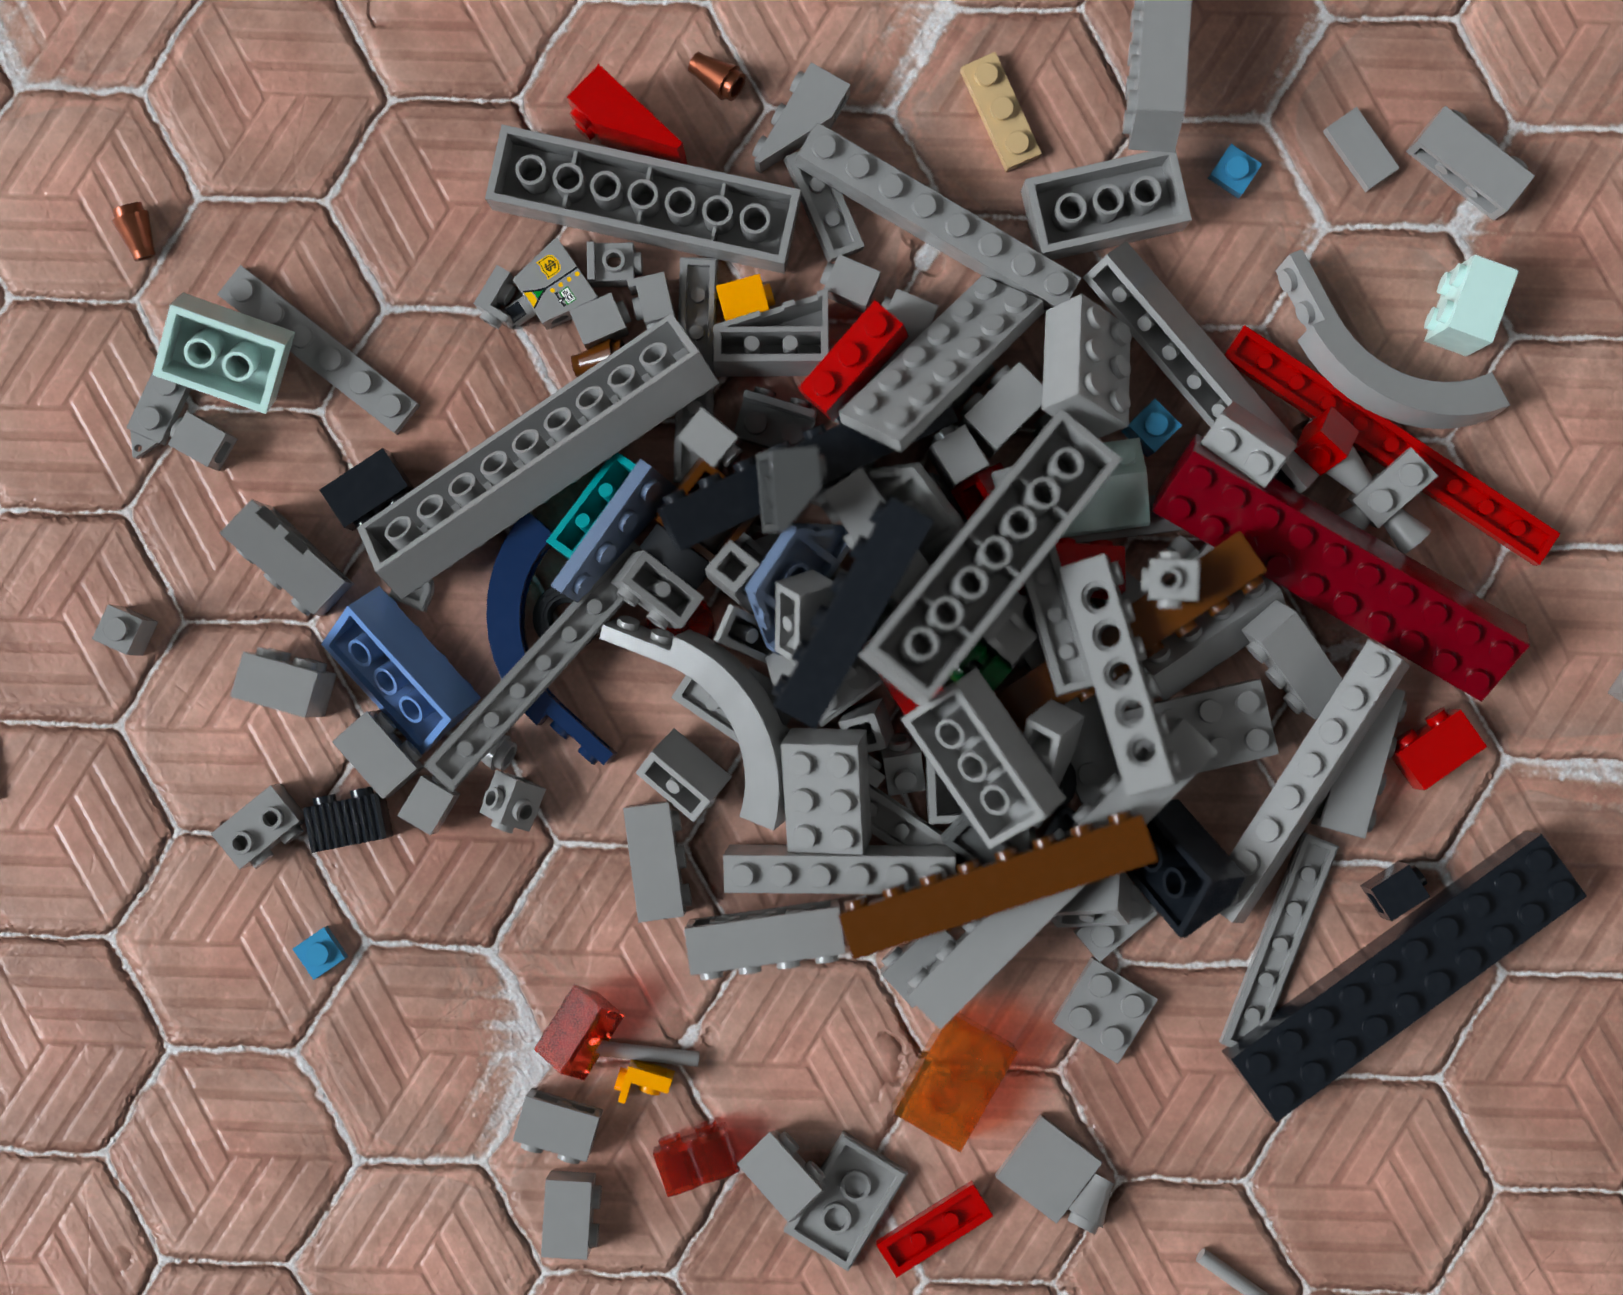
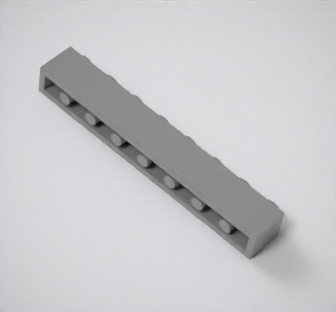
M817 121L797 155L794 166L976 273L1043 300L1045 313L1046 310L1069 300L1081 279L1080 276Z
M1127 241L1104 256L1083 277L1117 319L1130 327L1131 335L1210 427H1212L1221 412L1234 401L1297 444L1296 438ZM1293 451L1274 479L1301 493L1314 482L1319 474Z
M1370 640L1367 641L1229 857L1247 877L1231 905L1219 914L1233 923H1244L1409 669L1410 665L1403 659Z

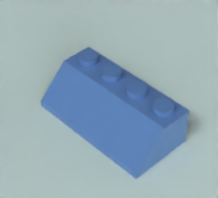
M380 586L348 605L321 643L377 707L392 720L397 729L416 747L421 755L427 752L458 724L481 699L472 685L456 671L445 655L436 649L423 634L422 630L406 616L395 600L389 597Z

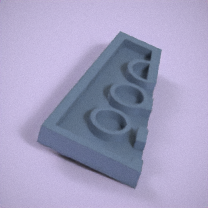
M640 459L554 579L551 586L578 603L655 518L656 508L661 507L664 503L662 497L671 494L676 486L652 466Z

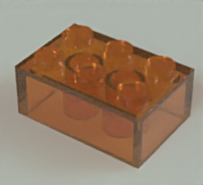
M958 1012L941 1030L937 1026L892 1102L893 1114L961 1152L1018 1053L1016 1047L1010 1041Z

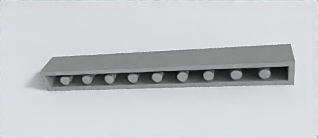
M1179 717L1175 722L1169 718L1167 724L1170 735L1165 736L1164 739L1168 752L1175 750L1180 763L1182 774L1176 775L1178 784L1127 797L1122 778L1115 773L1099 788L1103 794L1093 804L1086 801L1072 815L1075 822L1065 832L1060 828L1054 833L1056 840L1072 835L1070 828L1092 821L1094 827L1109 823L1108 815L1126 809H1131L1132 815L1142 814L1145 824H1147L1218 751L1185 718ZM1154 744L1148 749L1141 746L1136 750L1137 758L1142 762L1150 761L1155 755ZM1085 885L963 924L962 928L965 932L955 942L951 938L948 939L936 951L934 955L938 958L937 961L928 970L921 966L909 978L907 983L911 987L907 990V997L941 1030Z

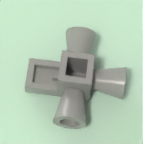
M1352 446L1347 458L1325 472L1353 492L1347 498L1353 507L1338 516L1362 530H1365L1369 524L1376 528L1383 525L1400 552L1408 553L1431 532L1430 528L1402 509L1404 505L1438 476L1413 448H1408L1380 474L1375 473L1371 476L1354 446Z

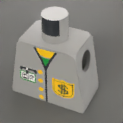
M556 238L514 277L513 281L523 296L505 307V310L517 327L537 315L544 327L551 329L572 319L569 310L595 300L598 296L559 239Z

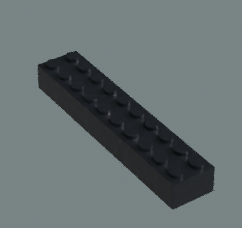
M1523 831L1275 1011L1269 1021L1262 1026L1258 1025L1240 1038L1236 1045L1232 1047L1227 1046L1221 1052L1265 1113L1275 1122H1278L1582 901L1587 895L1541 833Z

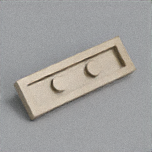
M996 52L962 66L960 70L961 75L1005 172L1040 158L1042 153Z

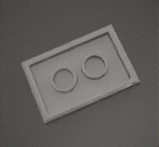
M843 1131L820 1168L826 1176L822 1181L828 1188L796 1220L790 1223L787 1222L784 1226V1232L849 1271L908 1175V1171Z

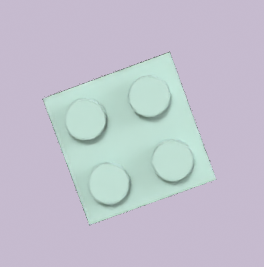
M1473 255L1463 263H1458L1451 271L1445 272L1437 288V293L1441 294L1437 307H1433L1425 320L1424 328L1428 329L1424 341L1463 356H1468L1493 343L1519 270L1478 255Z

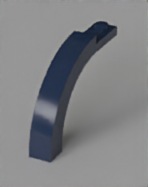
M530 512L513 525L504 540L495 560L489 581L486 612L488 639L501 679L506 676L529 650L525 629L527 596L538 566L552 547L546 541L553 532ZM549 688L525 712L535 725H542L548 717L553 719L550 724L551 728L566 740L569 736L575 739L581 745L578 752L593 765L598 761L602 765H606L617 754L614 749L570 711Z

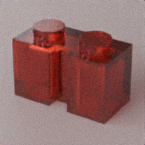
M574 984L552 1021L544 1030L534 1050L560 1074L585 1081L600 1057V1054L596 1051L602 1040L609 1042L625 1015L598 992Z

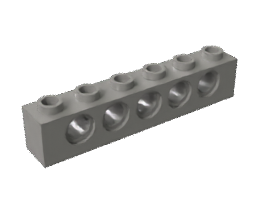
M1102 554L1059 568L1127 797L1178 784L1176 775L1182 774L1180 763L1175 750L1168 752L1164 737L1170 735L1169 727L1164 713L1157 714L1153 698L1158 697V691L1152 674L1145 676L1141 660L1147 659L1141 637L1134 638L1130 623L1136 621L1129 598L1122 600L1118 585L1124 584V579L1118 561L1111 563L1110 558L1106 554ZM1105 589L1109 593L1108 604L1102 609H1093L1090 604L1091 595L1096 590ZM1111 626L1118 627L1121 633L1119 643L1113 647H1105L1101 640L1103 631ZM1120 664H1128L1132 669V678L1127 684L1119 686L1113 680V671ZM1138 701L1143 706L1144 715L1139 722L1130 724L1124 717V709L1130 702ZM1144 739L1150 740L1155 746V755L1148 762L1140 761L1135 754L1136 745Z

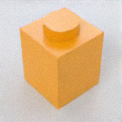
M760 274L716 285L725 321L758 310L761 313L769 310L770 306L775 305L770 283L762 284Z

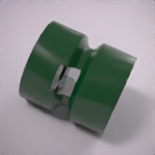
M979 638L949 677L955 682L969 673L970 670L967 665L974 658L981 663L977 669L994 692L1011 672L1013 666L998 653L990 655L988 653L989 645Z

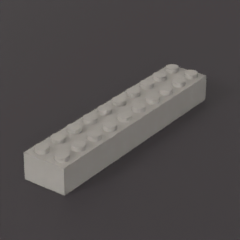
M669 314L357 527L375 572L403 599L717 385L719 381L673 314Z

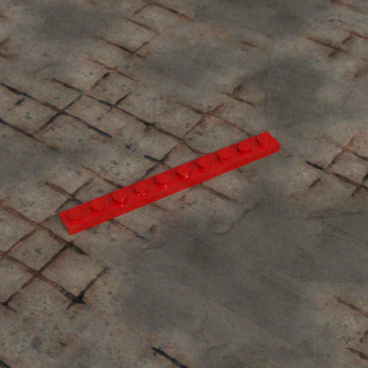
M1247 326L1241 327L1225 351V357L1238 371L1312 420L1333 406L1359 431L1353 446L1385 468L1408 448H1413L1438 475L1421 492L1532 565L1538 566L1542 563L1561 534L1388 419L1366 410L1350 400L1326 378Z

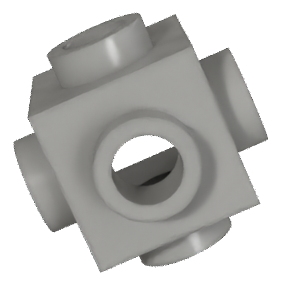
M1160 552L1159 559H1150L1149 568H1142L1141 589L1142 591L1149 592L1148 599L1158 600L1157 608L1182 609V601H1199L1201 562L1199 560H1184V552ZM1170 573H1175L1177 576L1176 584L1173 587H1166L1164 583L1165 577Z
M496 770L489 789L484 795L480 813L493 820L491 826L501 831L513 833L514 828L530 832L546 789L526 778Z

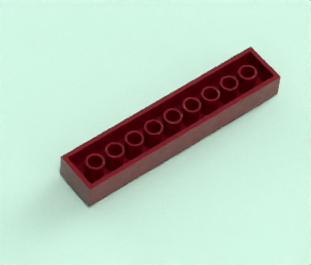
M1196 434L1155 494L1152 512L1213 547H1217L1240 531L1267 571L1262 574L1263 576L1481 702L1530 646L1526 624L1273 478L1263 488L1200 443L1204 437Z

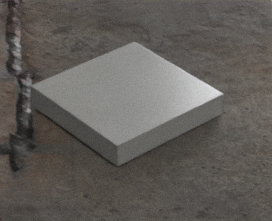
M1040 1114L995 1173V1176L1057 1224L1100 1167L1102 1161Z

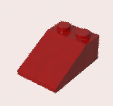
M600 64L567 96L572 109L569 114L576 122L574 126L587 140L591 141L595 138L603 146L688 165L683 143Z

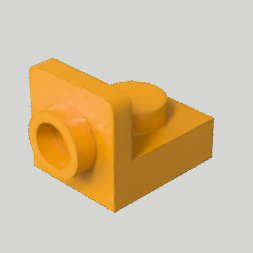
M631 1060L628 1068L620 1067L614 1089L621 1091L618 1102L626 1103L632 1083L639 1085L638 1089L646 1094L659 1096L661 1092L668 1094L675 1071L644 1061Z

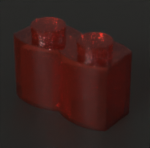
M715 1119L708 1120L694 1127L695 1132L690 1135L681 1137L680 1132H675L658 1140L659 1145L654 1147L653 1156L667 1197L690 1191L703 1184L718 1181L740 1172V1167L737 1165L739 1159L726 1122L717 1124Z

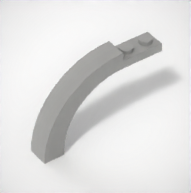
M1302 249L1289 254L1275 270L1281 288L1287 292L1295 307L1298 320L1307 329L1297 340L1305 354L1317 370L1336 389L1366 410L1405 425L1431 429H1450L1476 425L1490 420L1510 406L1492 372L1465 381H1430L1404 374L1389 367L1370 354L1355 340L1341 321Z
M619 616L603 624L599 639L679 670L692 678L714 698L731 723L742 752L745 789L739 817L773 831L784 823L786 819L781 743L786 734L772 701L755 676L724 647L691 629L674 636L673 633L667 630L649 629L641 626L638 619L630 616Z

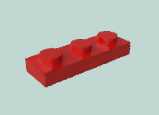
M971 1180L876 1240V1246L897 1278L994 1216Z

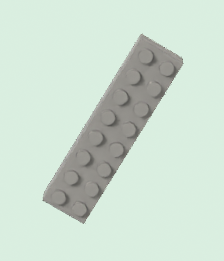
M501 125L485 199L494 211L785 274L801 203V189Z
M1061 409L1043 428L859 654V657L917 705L922 706L928 702L1121 462L1122 458Z

